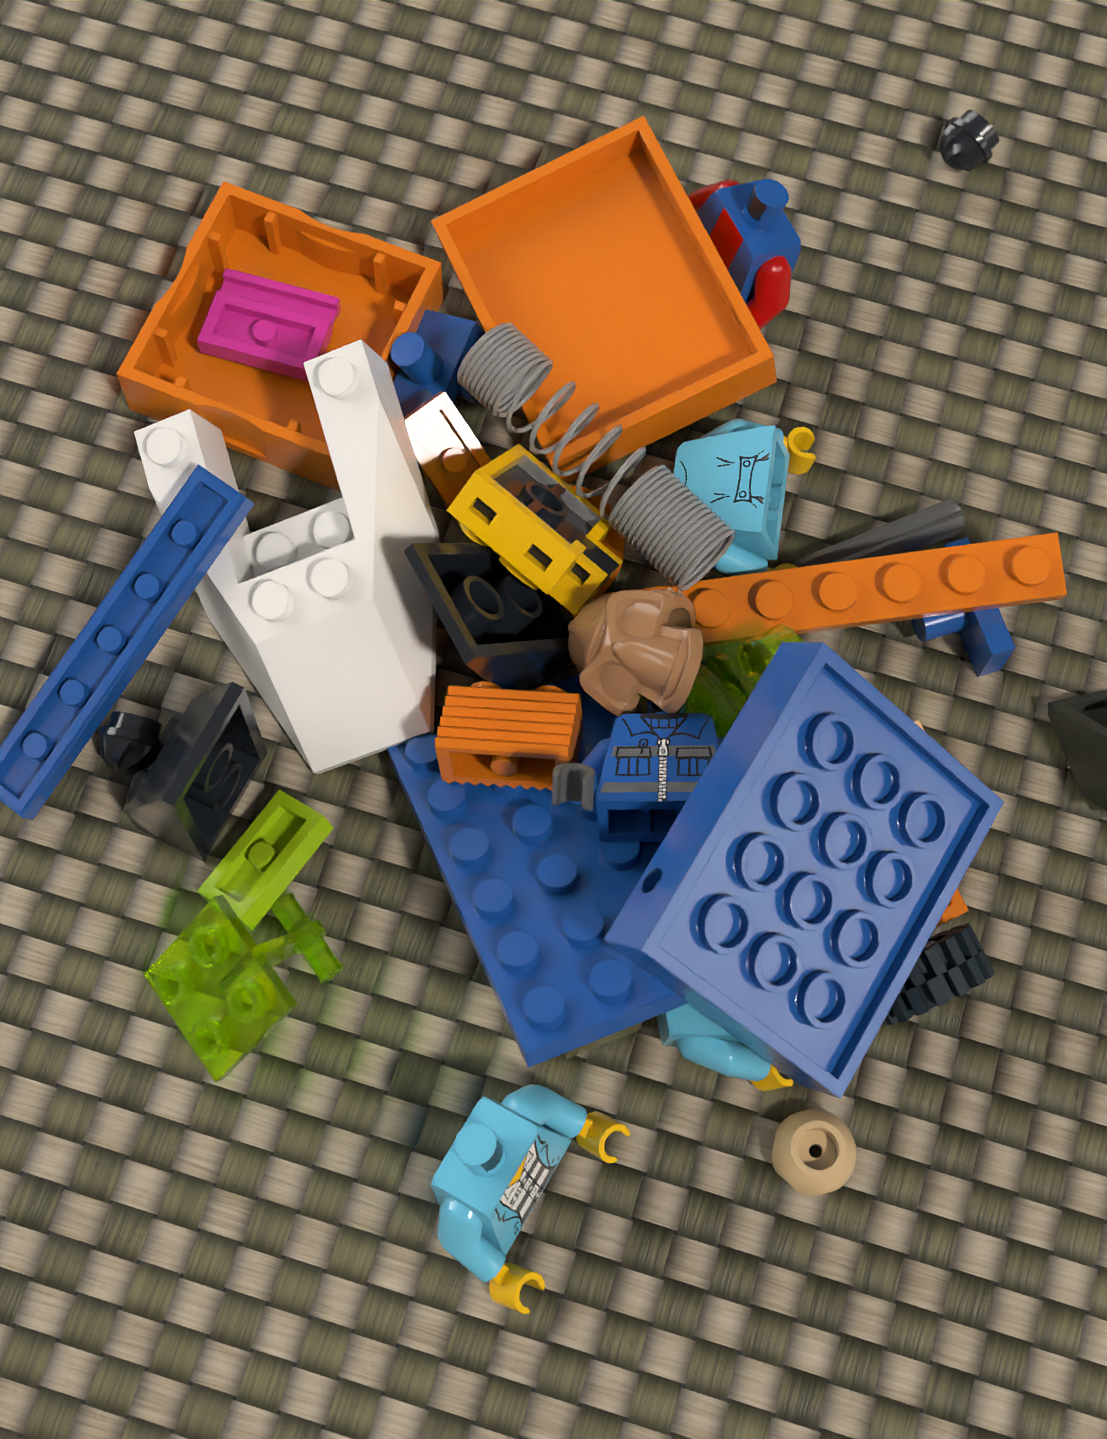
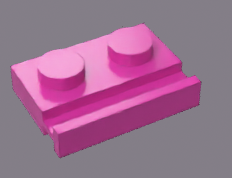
M225 268L223 284L220 291H216L197 339L200 353L308 381L303 363L325 354L333 334V324L341 312L339 298Z

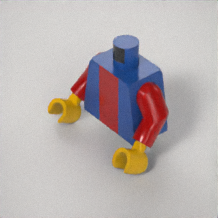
M726 179L703 186L687 196L761 330L787 307L790 300L791 275L801 251L800 238L783 211L789 200L787 189L781 183L772 179L756 180L743 184L734 179Z

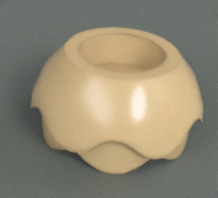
M808 1109L788 1116L778 1126L775 1133L771 1160L776 1173L788 1182L796 1192L805 1196H819L840 1189L849 1180L855 1167L857 1148L851 1131L837 1116L824 1110ZM816 1145L820 1148V1157L814 1158L810 1155V1146Z

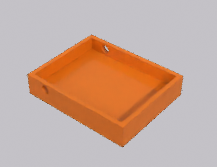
M644 115L431 220L443 250L485 334L499 324L513 323L519 331L526 335L532 343L539 347L553 361V367L537 391L521 406L528 423L531 424L537 420L544 407L559 389L570 381L576 382V389L568 401L540 425L535 438L541 450L562 440L572 423L588 406L593 403L599 404V411L592 421L578 435L566 443L557 463V468L560 471L572 469L587 460L601 439L617 425H622V433L599 458L591 463L585 475L777 382L774 355ZM556 450L544 454L552 472L553 458ZM580 471L569 476L558 477L569 484L577 480Z

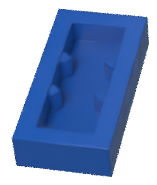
M426 309L416 333H404L395 340L391 348V357L400 369L393 384L403 417L440 391H445L454 404L460 391L457 375L462 358L466 351L485 334L475 321Z
M967 537L947 543L943 548L971 543ZM999 608L911 619L914 632L921 642L958 632L977 677L1000 671L1016 649Z

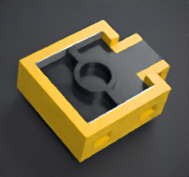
M517 444L476 470L447 509L452 516L460 521L462 531L471 540L483 546H490L501 556L499 560L515 577L534 590L540 588L544 593L551 595L573 615H576L590 599L597 595L623 562L601 543L612 528L608 524V520H603L600 517V511L585 498H580L572 487L555 475L520 444Z

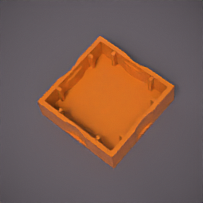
M223 181L186 248L184 261L175 281L163 297L154 305L117 372L128 407L132 411L158 421L190 409L221 429L227 448L341 492L308 381L200 353L197 339L216 291H220L223 284L225 268L338 297L341 312L333 324V334L325 354L362 339L387 362L392 381L394 382L400 367L391 357L393 343L404 333H416L425 310L438 312L443 302L441 262L364 233L343 231L327 226L297 208Z

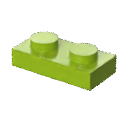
M278 790L197 892L209 904L253 931L334 827L321 813Z

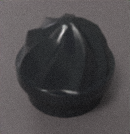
M967 110L960 118L952 117L946 123V129L939 141L940 153L947 166L955 170L971 171L982 164H986L992 158L991 150L999 143V136L985 118L973 110Z
M119 711L111 712L108 727H100L98 735L100 737L102 759L121 775L137 774L142 769L148 768L162 750L159 745L162 724L136 714Z

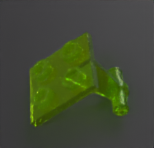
M292 892L289 895L285 894L280 897L270 908V911L275 914L288 933L287 935L257 945L223 895L212 898L143 974L215 1083L225 1079L298 1005L273 966L302 953L318 976L320 983L330 981L342 972L345 967L324 940L327 934L326 929L319 920L313 922L310 920Z

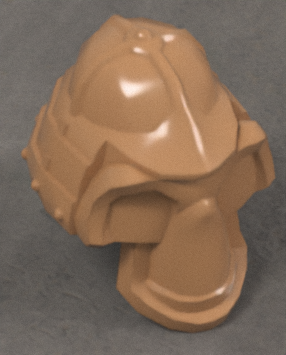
M672 587L654 589L653 591H619L611 595H602L590 599L581 608L577 617L570 621L568 631L570 632L568 650L571 660L581 672L579 674V681L584 691L617 717L623 714H646L647 699L666 713L677 712L685 703L692 690L703 654L701 630L694 629L696 623L694 604L683 595L681 590L674 592Z

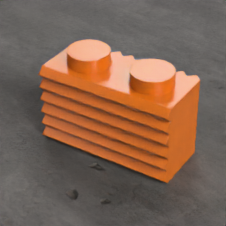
M486 681L476 682L471 686L449 685L448 694L445 696L443 714L440 716V726L438 727L437 737H435V751L442 780L448 784L456 781L461 785L469 782L474 786L482 783L487 787L495 784L500 788L508 785L513 789L520 785L526 790L533 786L538 790L546 787L552 791L553 768L560 764L577 763L584 729L580 693H567L559 687L550 685L541 686L535 690L503 689L495 683Z

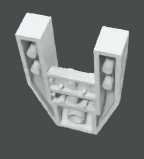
M362 339L303 363L342 498L250 533L245 517L195 588L208 618L315 774H321L382 752L389 747L406 743L412 737L434 733L437 612L407 559L404 550L412 543H439V532L388 364ZM186 410L134 432L148 486L161 515L166 511L198 464L238 491L221 429L192 410Z

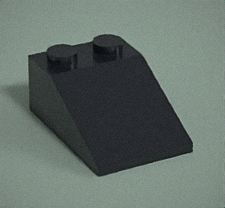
M412 543L404 550L407 559L465 665L488 682L495 683L503 689L522 690L538 688L572 662L568 650L570 633L568 626L570 621L574 619L571 612L551 595L544 593L540 588L534 590L515 577L499 560L501 556L490 546H483L478 543Z
M234 682L193 698L183 715L175 714L169 720L160 738L161 752L150 770L144 768L135 776L126 796L128 806L125 810L137 829L203 862L206 860L268 754L246 690L243 686Z

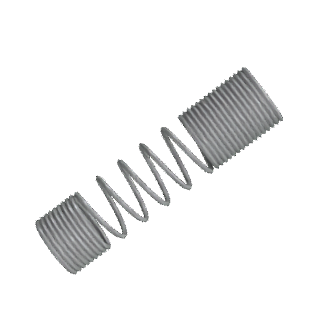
M502 323L489 330L464 357L458 369L457 382L495 418L506 417L507 429L511 433H524L532 429L530 451L533 454H547L556 450L553 458V473L555 475L569 476L580 471L576 481V494L580 498L594 497L604 492L600 502V517L603 520H608V524L615 531H618V534L622 535V538L627 540L633 548H636V551L640 552L642 557H645L651 565H654V568L659 570L660 574L668 578V581L672 582V585L677 587V590H687L697 583L728 550L735 538V530L731 529L730 525H726L725 520L722 521L716 512H712V509L708 508L707 504L703 503L702 499H699L697 495H694V492L689 490L688 486L680 482V479L676 478L675 474L671 473L670 469H667L665 465L655 466L643 474L624 493L610 515H607L604 512V508L615 485L640 462L646 454V447L637 449L609 482L594 491L584 493L581 490V484L592 462L599 458L617 440L623 431L622 425L613 427L596 445L587 460L572 469L560 471L557 468V463L566 443L578 435L592 421L599 411V404L593 403L588 406L572 423L562 440L548 448L538 450L534 446V440L540 425L568 401L576 389V382L570 381L559 389L544 407L537 420L524 427L515 428L511 424L513 412L526 403L537 391L550 373L553 361L539 347L532 343L526 335L519 331L513 323Z

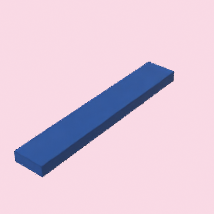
M199 464L196 466L1 744V802L22 818L30 820L35 818L255 503Z

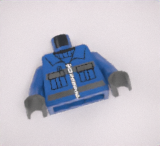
M647 699L646 714H623L615 719L611 738L600 740L580 764L565 763L553 768L552 806H559L560 803L571 801L581 804L583 810L591 811L593 810V800L596 797L600 842H663L723 742L724 737H717L714 721L711 716L706 713H686V702L677 712L666 713Z

